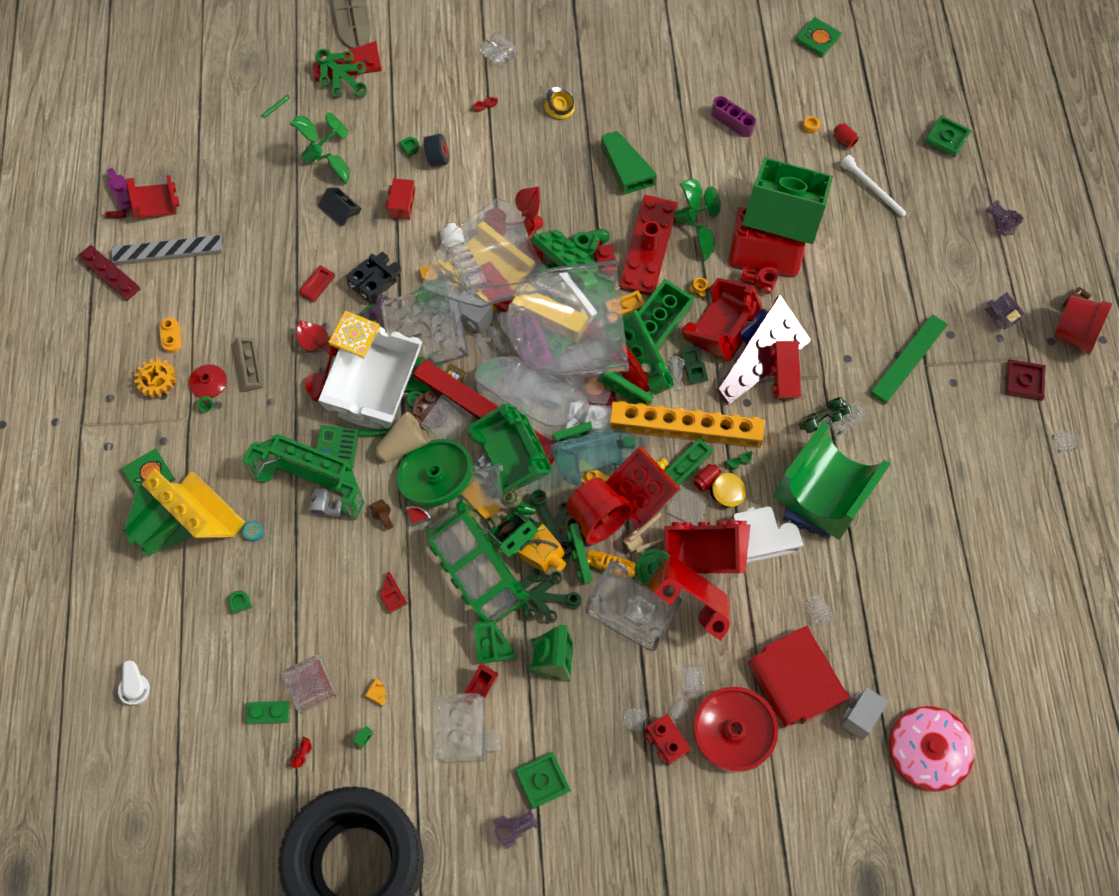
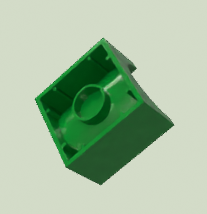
M764 157L752 189L743 225L813 245L826 207L833 176Z
M823 421L783 475L773 498L840 540L891 463L883 460L876 465H864L847 458L832 443L829 436L830 425Z

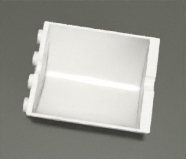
M380 327L364 359L339 349L318 400L319 403L328 411L338 412V417L348 422L373 429H380L381 426L386 429L390 428L423 342L416 337H405L396 331H393L391 334L385 333V329Z

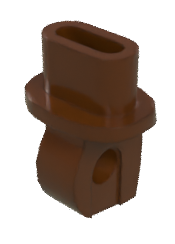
M383 499L370 505L372 510L371 516L376 520H381L386 530L393 528L394 526L388 516L391 511L389 504H386Z

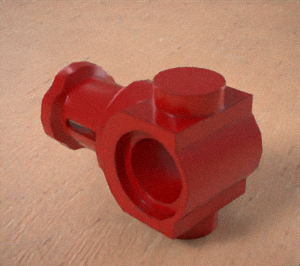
M744 266L740 282L754 283V286L760 292L770 294L774 290L778 279L777 270L773 267H765L755 271Z

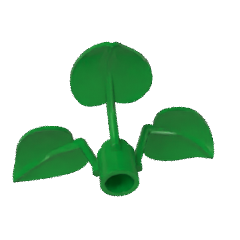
M327 113L325 120L333 131L319 144L314 145L318 141L315 125L305 116L294 118L290 125L299 130L310 141V144L301 153L302 158L309 164L315 160L320 161L327 158L330 166L344 184H347L350 170L346 162L340 156H333L331 153L321 156L323 151L320 147L335 132L340 138H346L348 130L344 123L333 113Z
M688 179L679 185L684 191L689 206L677 209L674 213V218L678 224L686 223V226L691 225L700 228L698 231V241L702 259L706 261L715 249L713 232L710 229L706 230L704 225L696 224L692 221L696 218V212L708 209L711 217L717 216L721 211V200L716 188L710 186L706 188L704 193L706 206L700 207V199L703 196L701 184L696 179Z

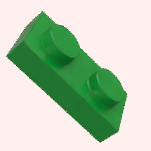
M289 701L247 702V725L289 723Z

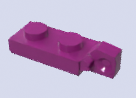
M113 167L107 169L106 171L111 178L107 180L108 186L119 207L125 212L131 210L125 178L122 174L117 176Z

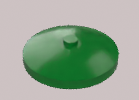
M448 439L431 440L427 445L409 452L404 457L397 471V485L404 498L416 506H441L457 498L467 488L473 475V462L468 451L461 444Z

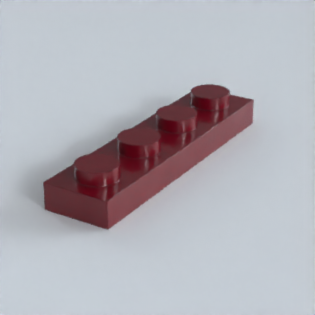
M89 245L77 255L82 263L126 301L141 290L133 280L92 245Z

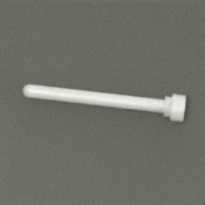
M851 155L846 156L842 160L840 166L844 170H851L900 217L906 215L904 209L856 166L855 159Z

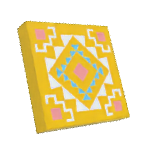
M345 311L328 343L330 346L364 359L380 329V324Z

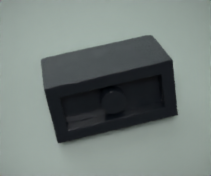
M327 188L319 203V207L341 226L345 225L350 215L359 214L362 209L339 188Z

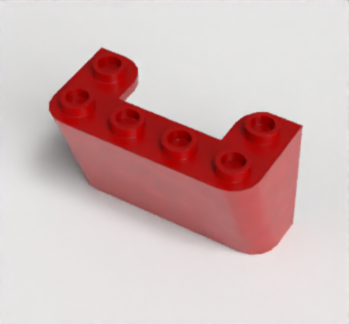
M739 520L716 521V525H710V522H698V526H692V522H672V526H664L665 552L671 557L679 559L698 574L745 573L751 525L747 524V521Z
M675 557L666 558L646 586L669 605H672L682 589L700 600L705 606L698 615L699 623L704 627V630L721 641L730 628V600L728 595ZM672 586L674 588L673 594L669 597L664 596L663 593H666Z

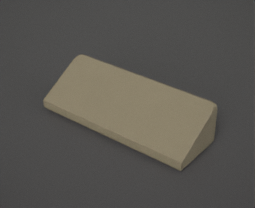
M237 337L233 342V351L240 391L247 392L263 388L255 339Z

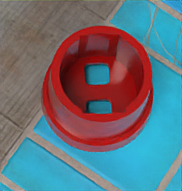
M1071 295L1053 337L1081 349V352L1090 356L1113 303L1105 301L1100 303Z
M597 477L577 488L569 497L565 508L575 523H578L581 535L589 545H594L606 540L623 526L632 513L633 504L624 496L618 495L603 479Z

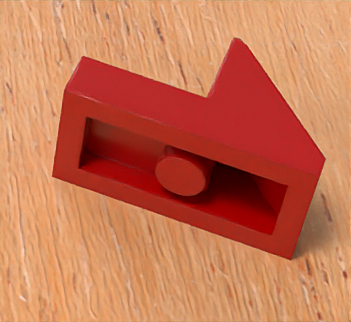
M480 663L462 697L481 707L489 691L497 682L499 673Z

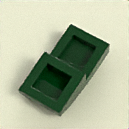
M699 346L680 350L689 384L708 381Z

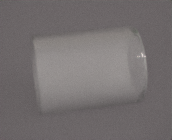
M679 698L667 713L673 720L679 722L690 709V706Z

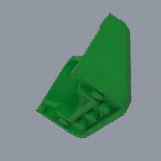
M504 403L468 426L471 439L475 443L484 445L499 476L495 479L494 487L500 495H504L505 492L511 489L517 490L552 473L551 464L524 410L520 406Z

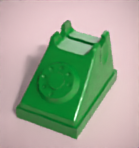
M559 625V627H555L536 638H531L530 642L534 647V658L532 664L528 665L530 672L571 682L574 641L568 626Z

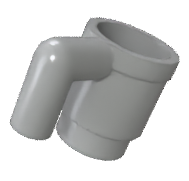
M317 488L314 489V493L311 495L308 513L318 517L327 515L340 517L342 502L337 499L335 508H328L330 500L329 491Z

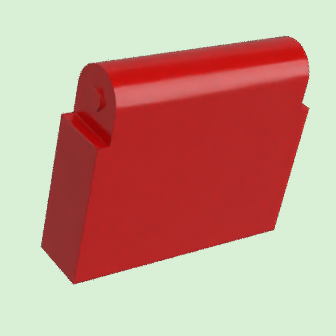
M807 625L765 646L762 653L747 661L784 728L792 726L799 721L804 724L845 703L850 698Z

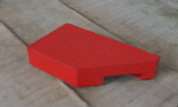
M388 572L380 597L391 614L407 605V602L391 573Z

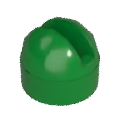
M209 396L200 397L198 408L203 412L211 411L213 408L212 398ZM204 400H207V407H205Z

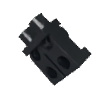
M383 251L376 256L372 253L368 256V259L364 260L346 275L348 286L370 304L376 303L377 298L397 282L396 277L401 272V266L396 262H393L390 266L386 265L389 262V257Z

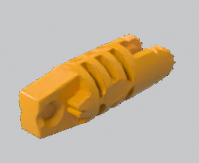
M589 550L586 556L588 564L599 570L609 571L610 573L627 578H632L635 574L636 563L593 550Z

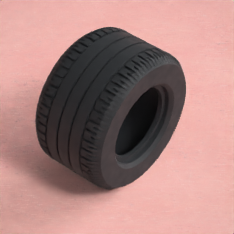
M349 786L342 787V789L336 788L333 791L329 790L324 792L323 795L320 794L315 799L310 800L307 805L300 809V812H297L294 819L289 823V827L286 829L285 836L281 841L282 846L280 847V856L278 857L280 883L283 884L282 889L286 893L285 896H338L330 890L324 880L322 860L329 843L338 834L353 828H365L374 831L383 838L390 851L391 867L389 875L381 888L371 896H415V892L417 893L424 868L421 839L416 827L403 809L385 794L365 787L359 788L358 786H351V788Z

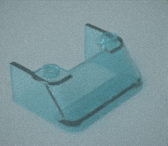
M607 429L554 443L551 445V452L563 479L568 483L581 486L582 473L612 465L619 468L639 446H642L644 450L645 448L643 437L620 429Z

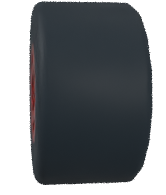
M442 134L426 136L423 145L428 164L431 167L447 165L449 163V152L444 136Z

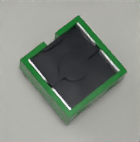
M515 509L500 525L498 524L497 527L493 528L487 536L509 558L511 555L516 554L524 543L532 540L539 530L525 515Z

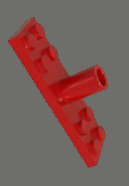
M644 194L619 289L631 292L639 290L640 294L651 296L656 290L678 202Z

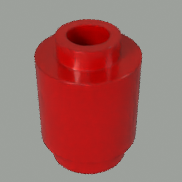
M846 123L838 124L833 130V137L845 147L852 148L859 140L857 133Z
M708 464L695 475L693 483L700 491L704 492L713 486L715 479L722 472L717 465Z

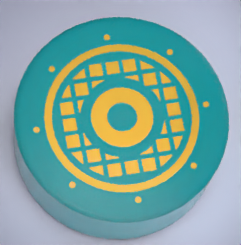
M250 521L243 527V535L248 541H258L264 534L263 527L257 521Z

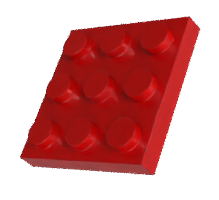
M639 446L606 481L618 495L624 496L633 504V510L629 519L639 529L651 520L681 490L642 446Z

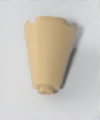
M406 412L378 443L375 454L381 461L385 460L388 462L427 445L430 439L425 430L420 428V423L409 412Z

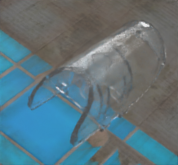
M519 356L495 357L486 360L479 365L475 373L476 388L481 395L497 406H501L504 403L512 405L519 413L527 416L533 429L543 434L553 436L554 432L585 423L590 410L588 396H585L575 387Z

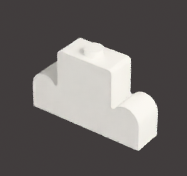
M769 506L759 509L752 507L744 510V512L734 514L732 520L747 521V524L751 525L747 563L797 553L804 546L797 526L792 523H785L779 529L772 508Z

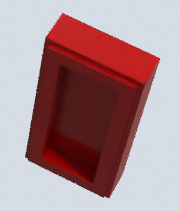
M319 265L298 291L299 295L315 303L335 278V273Z

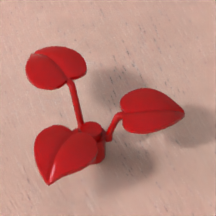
M537 186L522 189L516 195V207L522 212L521 215L526 217L524 221L505 222L506 214L499 208H492L486 211L483 219L484 223L500 236H504L506 232L505 226L523 225V228L530 233L525 237V242L519 244L518 250L535 263V269H541L543 252L530 241V237L536 234V230L543 227V219L537 215L540 205V188Z
M300 320L297 326V341L299 345L309 352H314L318 347L322 349L326 346V352L329 354L325 374L313 373L307 377L305 382L306 391L311 399L319 402L318 400L328 378L332 357L337 356L339 349L329 345L328 342L331 337L328 338L325 328Z

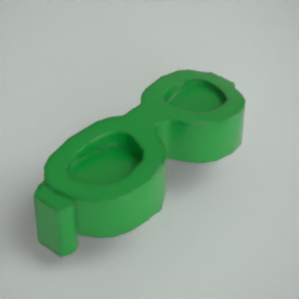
M752 450L742 455L740 454L738 458L726 461L727 467L735 470L739 468L740 463L743 465L749 464L753 455Z

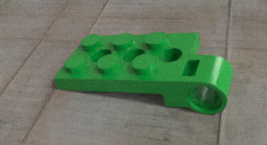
M556 229L532 235L530 241L560 268L565 270L582 293L596 289L597 279L592 273L597 272L599 266L585 252L575 246L574 242L568 240L561 231Z
M637 309L603 326L615 350L620 353L619 347L626 345L632 355L636 357L641 367L642 364L649 365L650 372H645L648 377V386L653 394L657 395L674 386L673 378ZM625 330L631 331L632 339L626 338ZM634 347L640 348L641 356H637L634 353Z

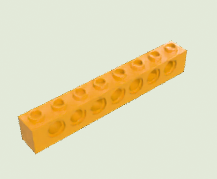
M618 401L612 403L609 430L698 440L700 438L705 442L761 448L765 420L758 417H741L737 414L722 415L719 412L704 413L701 410L687 411L682 408L671 409L661 405L646 406L643 403L628 404L625 401ZM631 414L634 418H627L626 415ZM645 417H652L653 420L648 421ZM664 419H670L672 422L666 423ZM688 421L691 425H685L683 422ZM706 423L710 427L706 428L703 427L701 424ZM720 426H727L729 429L724 430ZM739 428H745L748 432H742Z

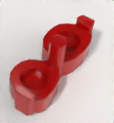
M489 97L484 99V102L477 101L473 105L474 111L480 112L485 108L495 107L498 104L497 97Z
M302 738L299 750H293L296 755L288 766L297 768L304 765L306 761L305 754H309L312 749L310 739Z

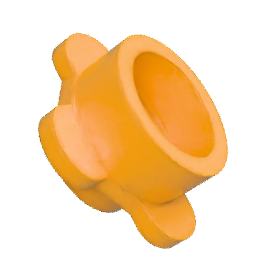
M697 277L694 279L693 285L690 286L689 290L692 293L699 294L700 297H704L711 285L706 279Z

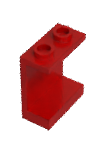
M166 175V184L135 187L133 178L126 179V190L132 218L176 214V207H179V198L174 195L176 193L175 182H171L170 175Z

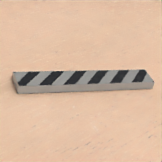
M221 235L113 246L112 263L114 265L218 254L222 253Z

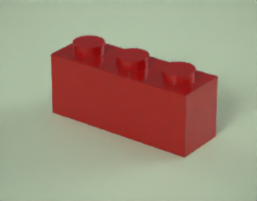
M776 341L772 343L769 350L770 357L773 358V365H771L770 369L771 376H774V384L771 387L772 395H775V400L798 399L802 397L799 341Z

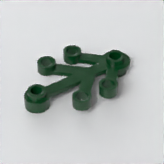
M842 397L832 399L828 402L829 406L827 408L809 414L807 419L798 422L800 430L812 433L818 429V423L827 416L831 418L832 423L838 422L843 419V415L852 412L851 407L846 405L847 403Z
M540 489L535 490L531 494V502L539 507L546 522L544 524L562 547L567 548V551L564 552L565 554L561 558L567 559L571 556V550H573L572 543L568 542L566 534L563 538L560 533L565 517L569 514L561 509L563 506H566L567 502L560 503L559 513L556 521H554L546 505V493ZM537 497H540L543 500L541 502H537L535 499ZM528 517L537 529L543 524ZM573 518L568 520L567 528L570 526V523H575Z
M538 569L532 570L530 576L520 583L522 589H527L534 582H540L542 572ZM557 571L552 572L550 578L533 591L527 590L532 601L544 614L545 620L548 623H554L557 620V613L554 610H550L544 601L565 603L571 610L578 609L581 605V596L576 592H571L568 595L545 593L554 585L561 583L562 575ZM538 573L540 577L537 579L533 578V574ZM557 575L560 579L558 581H554L552 577ZM509 588L504 590V597L508 602L516 603L519 601L516 595L510 594L511 590ZM576 597L577 601L573 603L570 601V598ZM526 602L520 606L527 620L533 621L536 619L537 611L535 608L529 607ZM529 611H532L535 613V615L533 617H529L527 613ZM548 614H553L555 618L548 619L547 616Z

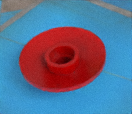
M212 364L198 367L189 378L190 390L199 398L202 396L214 398L222 393L227 384L225 372L220 367Z

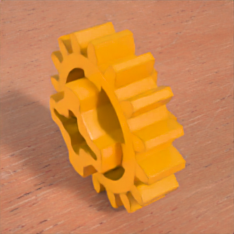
M157 358L156 362L150 359L148 364L143 362L144 367H138L139 373L134 374L136 377L134 383L139 392H142L144 396L149 394L151 398H154L155 394L161 398L163 392L168 395L167 390L174 389L172 383H177L175 378L177 374L172 364H169L167 360L162 362L160 358Z

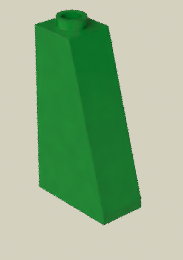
M618 131L609 132L601 136V148L623 195L656 185V172Z

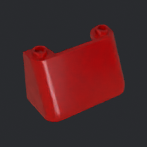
M717 277L709 290L713 301L698 323L688 322L683 326L681 334L685 340L699 346V348L717 358L730 361L759 319L762 312V304L755 286Z

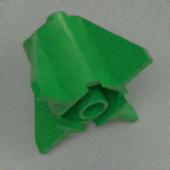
M142 481L136 487L123 532L127 535L126 539L133 545L138 543L142 547L141 550L150 557L156 551L191 538L193 535L142 485L144 483Z

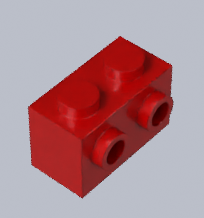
M393 178L392 185L388 187L389 200L385 202V210L388 211L389 218L410 220L416 192L414 180Z
M668 713L646 727L645 737L650 745L654 744L658 752L656 754L662 763L666 762L670 766L690 752L691 748Z

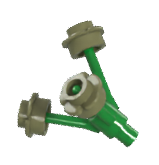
M490 480L485 487V491H487V496L489 494L494 498L499 493L494 487L495 480ZM511 489L505 492L504 495H500L503 497L502 504L505 507L517 509L523 515L535 514L536 508L529 506L527 503L520 502L521 497L516 490ZM498 515L489 516V521H487L489 530L491 531L498 524L500 525L505 518L500 519Z

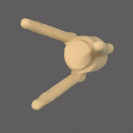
M661 513L654 516L640 529L636 527L632 533L623 539L624 544L631 553L635 550L639 553L646 548L664 542V538L641 546L643 540L640 537V534L661 516Z

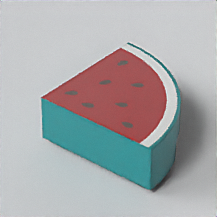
M418 506L406 507L413 526L431 520L429 513L425 509Z

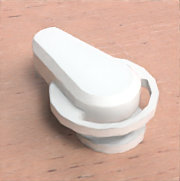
M126 661L122 667V681L118 687V695L126 704L139 705L146 700L150 692V685L148 680L140 674L138 665L133 661Z

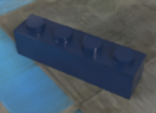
M789 507L787 508L783 518L786 523L795 524L800 529L804 528L812 534L816 533L822 538L829 539V533Z

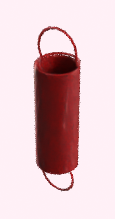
M106 211V213L102 214H106L107 218H125L128 216L126 214L129 213L125 211Z

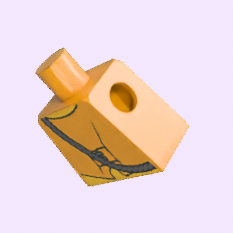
M542 524L534 538L524 543L517 553L524 562L544 573L548 572L552 567L557 571H561L566 565V562L561 559L565 554L564 550L546 526Z

